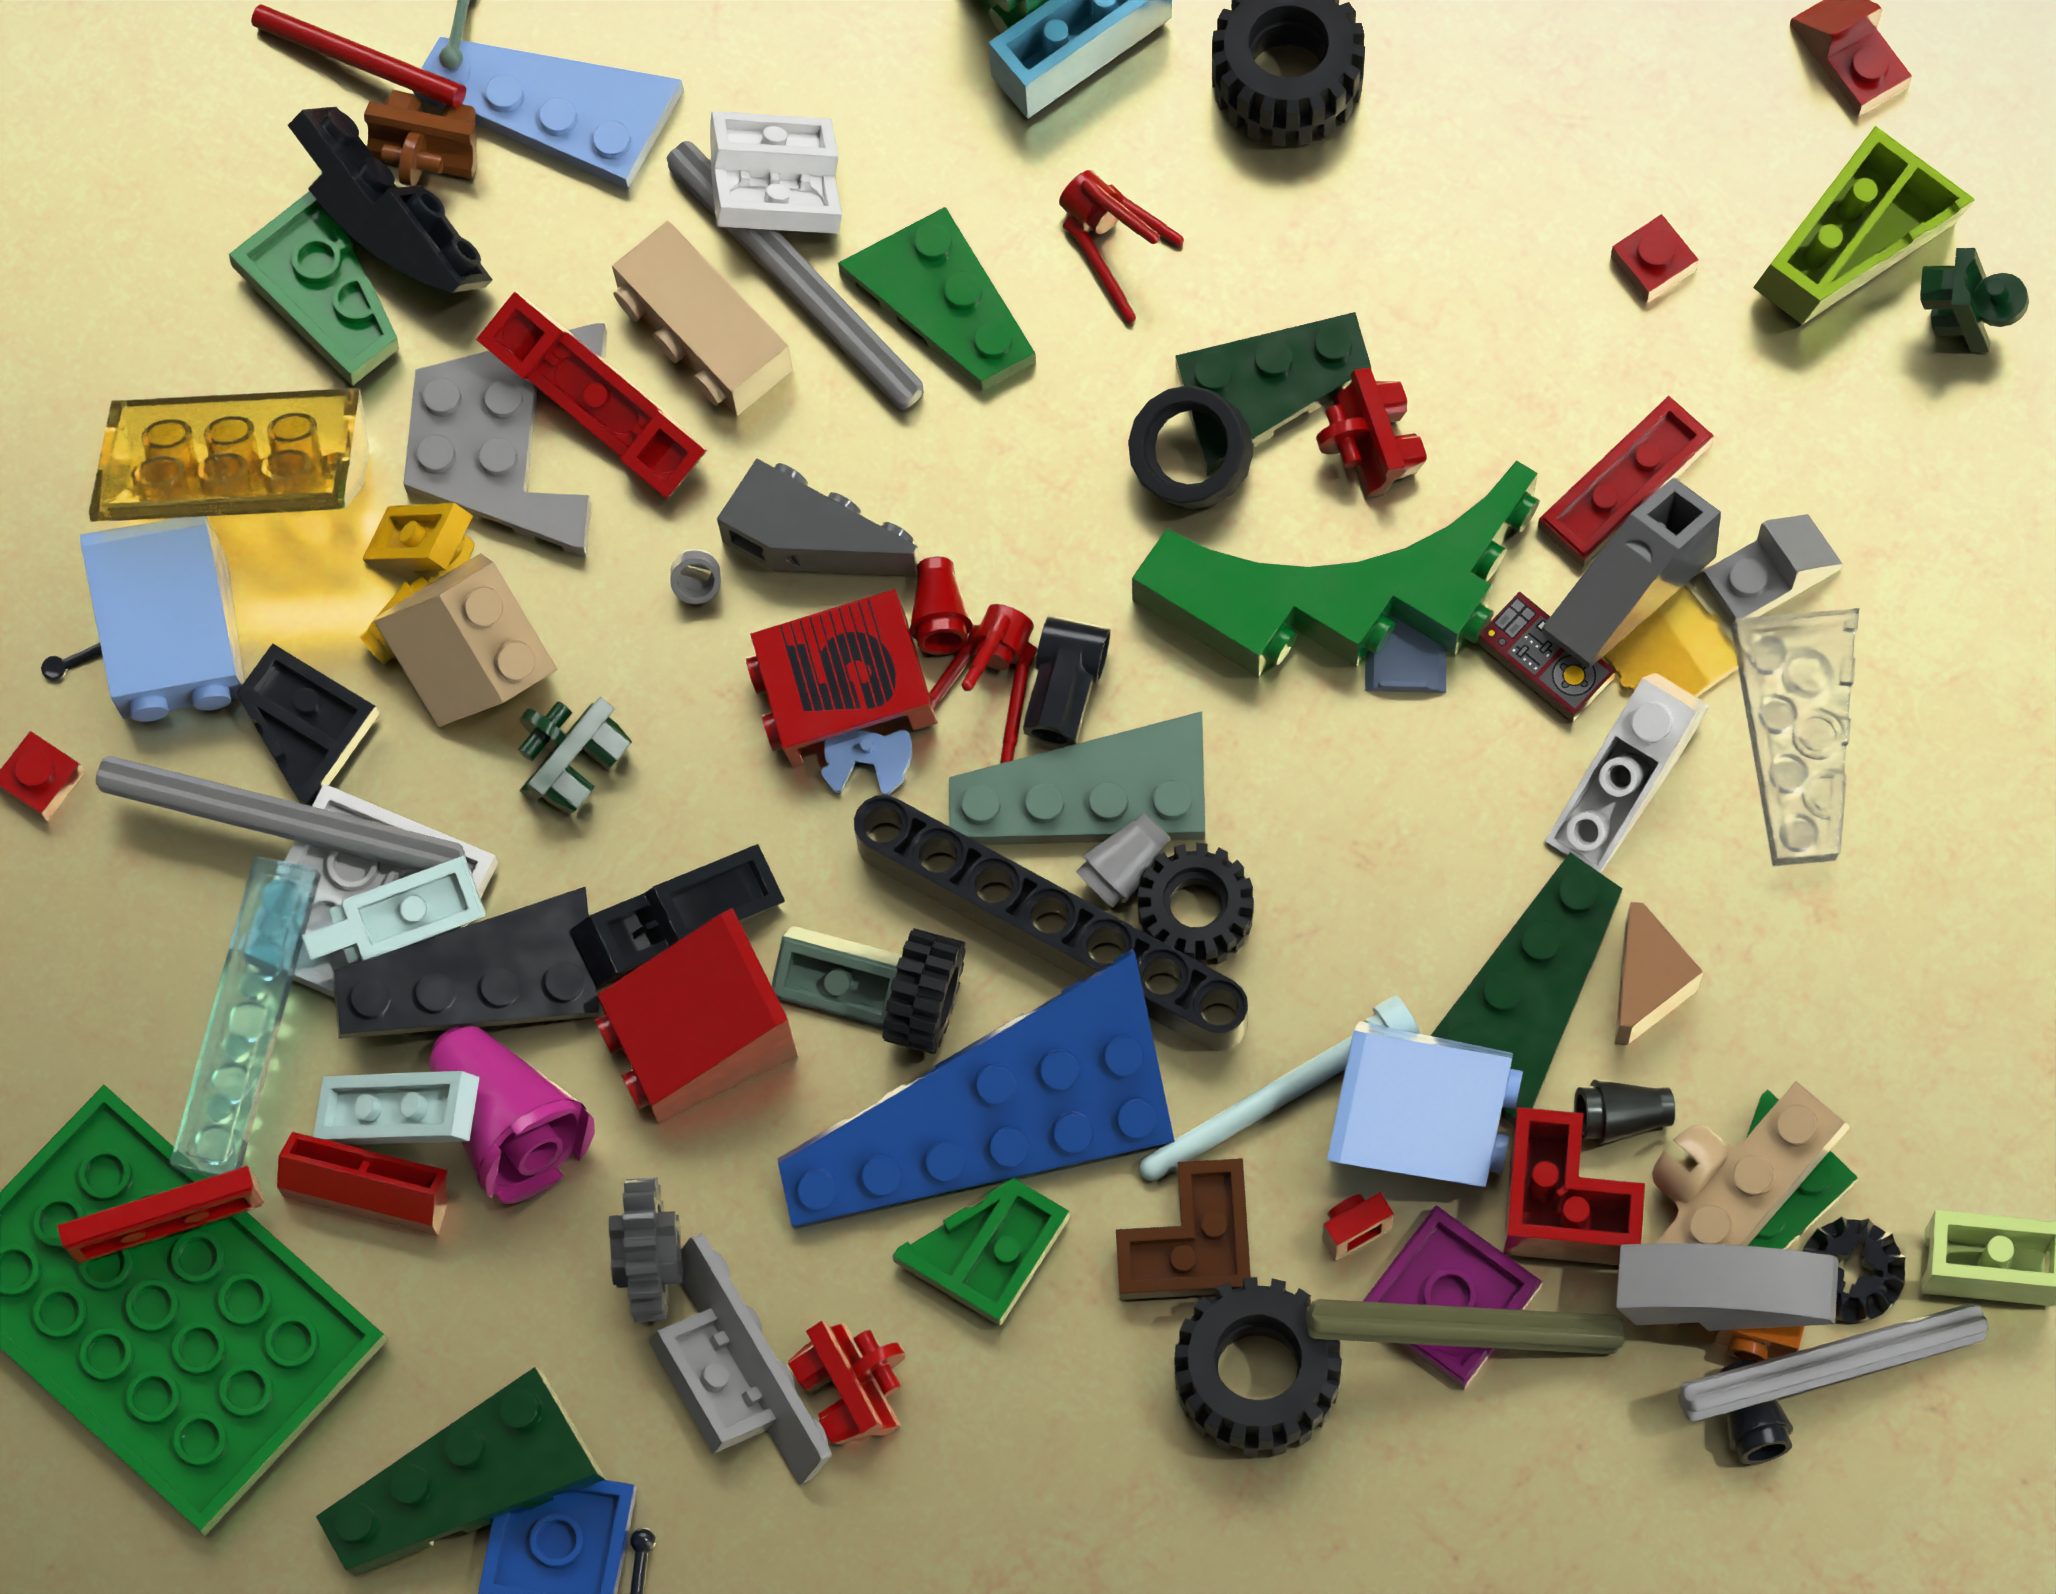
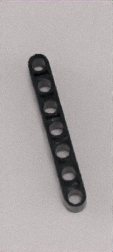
M888 795L874 796L865 800L857 809L854 817V831L858 850L863 860L872 867L1078 979L1085 980L1112 964H1102L1092 959L1089 953L1094 946L1110 942L1119 946L1123 950V954L1133 949L1136 955L1149 1018L1204 1048L1214 1051L1228 1050L1236 1046L1244 1038L1248 1027L1247 996L1243 988L1232 979L897 798ZM889 822L901 829L900 833L888 842H877L868 837L869 831L880 823ZM944 852L956 859L955 864L944 872L935 873L923 866L928 856L934 853ZM992 882L1006 884L1012 890L1005 900L996 903L984 901L978 896L982 887ZM1048 912L1061 914L1067 919V924L1055 933L1041 932L1033 925L1040 915ZM1168 973L1177 978L1180 984L1173 992L1160 995L1150 991L1145 983L1152 975ZM1223 1003L1229 1005L1235 1011L1236 1017L1225 1025H1214L1207 1022L1201 1013L1209 1005Z

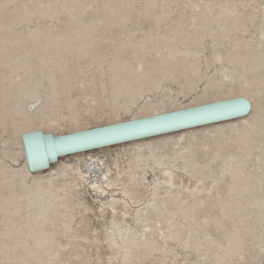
M1397 995L1373 1007L1374 1015L1365 1020L1367 1023L1420 1033L1409 1010ZM1352 1035L1176 1138L1175 1142H1170L1144 1157L1139 1164L1141 1176L1148 1181H1156L1178 1168L1177 1162H1187L1196 1158L1345 1070Z

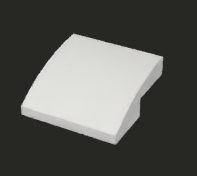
M712 111L710 118V151L717 227L838 234L842 218L835 179L839 155L831 118Z

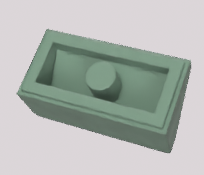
M793 926L782 936L771 986L778 999L883 1027V1021L887 1014V1011H885L887 1000L890 998L892 991L890 990L892 980L895 979L896 967L899 957L902 958V955Z

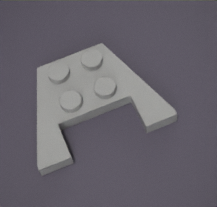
M594 323L568 330L605 360L607 343L605 323ZM490 351L415 369L403 483L407 494L435 504L455 503L473 515L475 519L480 520L481 517L513 528L516 534L532 540H536L538 537L562 546L563 550L570 554L587 556L591 515L589 495L528 492L538 388L528 379H522Z

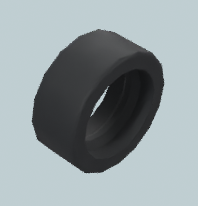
M1191 385L1167 389L1150 399L1135 417L1128 440L1130 463L1141 484L1158 498L1170 504L1190 509L1214 506L1234 494L1248 475L1254 453L1251 429L1240 410L1217 393ZM1195 410L1207 413L1218 421L1225 433L1227 450L1223 464L1213 476L1200 483L1184 484L1172 480L1162 471L1157 462L1155 444L1158 433L1167 420L1181 412Z

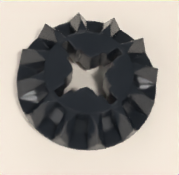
M1840 1217L1832 1223L1817 1228L1803 1248V1252L1835 1256L1838 1260L1847 1261L1851 1252H1855L1857 1245L1863 1247L1861 1255H1863L1862 1266L1872 1271L1871 1274L1873 1275L1871 1277L1860 1276L1856 1283L1852 1284L1849 1293L1843 1292L1846 1284L1843 1281L1844 1270L1838 1267L1835 1319L1840 1321L1864 1322L1879 1317L1894 1305L1905 1285L1906 1257L1901 1254L1895 1243L1893 1233L1883 1231L1874 1225L1869 1218L1855 1220Z

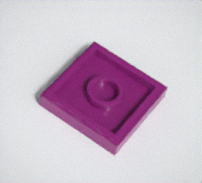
M1435 1205L1363 1301L1525 1310L1542 1287L1543 1281ZM1400 1343L1463 1390L1466 1389L1495 1350V1348Z

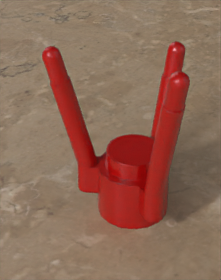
M1086 170L1069 182L1059 198V205L1070 215L1064 222L1063 228L1077 240L1123 319L1127 323H1133L1136 320V315L1088 232L1094 230L1097 234H1103L1110 230L1119 220L1150 244H1157L1160 239L1159 236H1162L1175 246H1181L1184 243V237L1129 200L1113 184L1108 185L1093 170Z
M992 604L988 607L981 624L973 625L967 644L955 656L931 689L929 695L933 708H935L974 655L975 658L961 684L965 691H971L986 666L997 670H1007L1011 663L1016 664L1002 742L1001 764L1013 761L1029 669L1038 649L1028 642L1034 629V624L1028 616L1015 608L1002 604Z

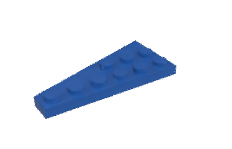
M1129 950L1114 959V963L1085 980L1080 979L1063 989L1060 995L1026 1015H1019L935 1065L936 1068L906 1086L903 1084L883 1096L884 1099L850 1119H843L777 1158L791 1225H801L1175 1142L1134 950Z

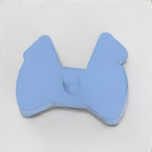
M856 730L825 740L824 751L828 766L822 769L821 774L836 794H839L843 791L856 762L874 765L882 794L890 795L904 782V775L911 764L913 754L911 736L905 730H900L886 736Z

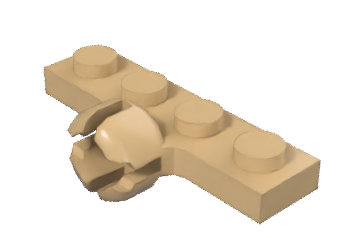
M1795 1081L1748 1137L1736 1146L1726 1144L1703 1125H1693L1685 1129L1673 1141L1698 1162L1691 1173L1666 1151L1662 1152L1652 1171L1653 1182L1656 1187L1673 1200L1679 1210L1675 1221L1656 1243L1748 1246L1850 1126Z

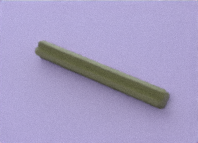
M1316 1299L1312 1301L1306 1310L1307 1334L1313 1339L1614 1354L1619 1348L1623 1347L1625 1338L1622 1319L1616 1315L1328 1299Z

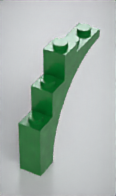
M1516 460L1483 499L1447 527L1406 548L1358 562L1311 567L1258 563L1210 550L1166 529L1132 577V600L1258 678L1270 661L1279 665L1287 656L1297 637V632L1292 629H1295L1357 667L1368 650L1377 654L1388 641L1396 624L1395 621L1389 618L1391 615L1440 644L1446 652L1455 657L1466 639L1474 644L1479 640V635L1493 617L1494 611L1488 608L1492 584L1487 581L1493 576L1505 556L1506 548L1501 546L1512 528L1519 532L1523 531L1539 506L1540 499L1534 496L1538 473Z

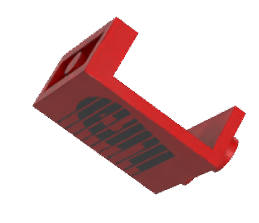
M896 589L750 634L756 655L745 658L749 675L756 694L767 692L772 709L771 713L762 715L767 738L772 751L784 750L793 768L805 764L800 749L804 746L907 715L913 730L938 723L913 637L910 634L905 610Z

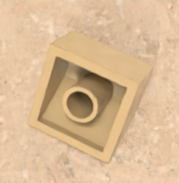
M481 553L373 618L374 623L438 727L502 704L558 670L495 563Z

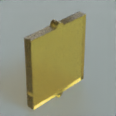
M1686 585L1680 588L1603 656L1605 661L1616 670L1615 673L1620 678L1619 687L1623 691L1630 690L1633 694L1642 677L1657 673L1695 697H1698L1742 666L1747 659L1719 626L1720 616L1716 613L1709 614Z

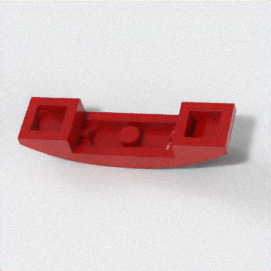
M517 291L512 293L476 338L480 344L522 379H528L620 456L619 460L666 499L670 498L708 451L677 421L618 370Z

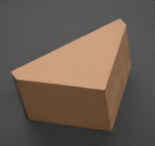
M1630 902L1625 921L1615 1044L1621 1045L1630 1044L1698 990L1703 974L1701 968L1644 903Z

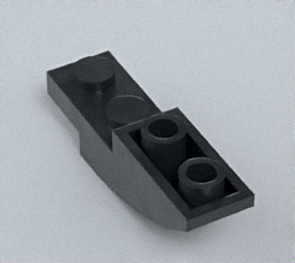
M337 106L302 109L287 125L322 171V174L312 183L308 190L326 212L352 238L373 255L418 281L452 293L486 288L493 279L481 264L479 252L468 240L459 235L447 219L442 202L433 193L426 190L423 185L397 188L394 184L395 179L391 170L372 155L359 137V129L355 122L347 114L340 111Z

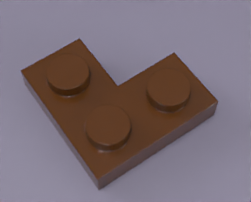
M1243 1158L1177 1162L1181 1226L1116 1229L1120 1300L1216 1294V1287L1227 1282L1230 1283L1232 1289L1243 1287V1278L1251 1277Z

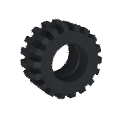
M1231 0V10L1222 9L1217 18V30H1213L1212 88H1215V100L1220 110L1228 109V121L1236 129L1243 124H1247V136L1257 141L1261 140L1263 134L1272 136V145L1285 146L1286 138L1297 137L1298 145L1312 143V133L1318 131L1323 138L1335 132V119L1345 123L1352 115L1353 102L1358 103L1362 93L1366 46H1364L1365 33L1362 22L1356 23V10L1350 2L1339 5V0ZM1295 45L1312 52L1321 63L1305 75L1286 78L1266 72L1255 62V59L1272 47Z
M1257 1277L1243 1278V1287L1232 1289L1229 1282L1216 1287V1296L1210 1301L1203 1296L1194 1305V1315L1192 1318H1185L1179 1330V1342L1175 1345L1176 1390L1179 1392L1180 1405L1185 1416L1190 1415L1194 1420V1429L1204 1438L1208 1434L1216 1438V1447L1229 1453L1232 1446L1244 1449V1456L1258 1458V1450L1271 1449L1272 1456L1286 1453L1288 1444L1296 1441L1300 1447L1310 1440L1312 1430L1316 1426L1322 1428L1329 1418L1330 1408L1333 1403H1336L1339 1392L1342 1365L1340 1341L1313 1339L1307 1334L1306 1310L1311 1305V1295L1301 1288L1295 1294L1286 1291V1282L1272 1278L1271 1286H1258ZM1248 1336L1270 1337L1281 1342L1294 1355L1297 1361V1376L1293 1384L1276 1397L1264 1400L1247 1399L1232 1392L1219 1377L1218 1362L1221 1354L1229 1345L1241 1338Z

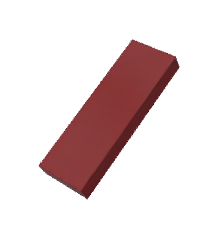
M1668 395L1539 518L1537 527L1580 566L1584 567L1607 545L1635 509L1672 477L1677 479L1713 444L1714 435Z
M247 1165L57 1225L62 1247L75 1262L83 1263L261 1207L265 1201L260 1183Z

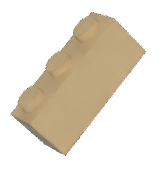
M669 220L612 265L617 290L613 292V295L618 304L634 321H638L643 317L656 330L653 334L654 340L671 361L677 363L683 359L696 373L693 376L695 384L712 404L718 405L723 401L738 416L793 371L789 345Z

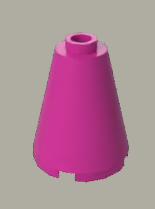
M477 1026L454 1027L444 1032L435 1041L433 1052L429 1058L431 1072L464 1071L480 1077L470 1141L461 1143L480 1187L491 1199L492 1195H497L502 1203L513 1204L533 1198L554 1186L564 1177L558 1167L571 1154L580 1161L588 1151L595 1134L594 1118L587 1111L586 1107Z

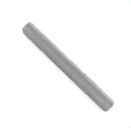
M1974 1303L1962 1305L1685 1382L1680 1386V1394H1678L1679 1403L1688 1420L1699 1421L1981 1342L1985 1339L1986 1331L1989 1329L1988 1322L1979 1305Z

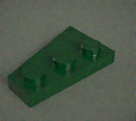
M1356 312L1175 355V365L1181 387L1191 385L1211 390L1238 408L1251 429L1253 447L1271 438L1274 435V430L1302 413L1309 415L1332 401L1336 393L1342 391L1351 383L1350 374L1353 370L1370 367L1372 369ZM1195 410L1189 411L1205 472L1208 476L1218 470L1223 464L1227 450L1225 433L1218 421L1209 414Z

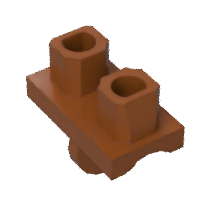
M396 90L390 93L383 104L369 101L364 112V122L367 123L368 127L367 148L375 158L382 162L399 165V181L401 184L415 186L420 179L422 171L438 174L446 173L472 179L477 168L476 114L472 106L462 104L460 107L454 108L447 105L444 107L441 116L422 112V101L416 98L414 94Z

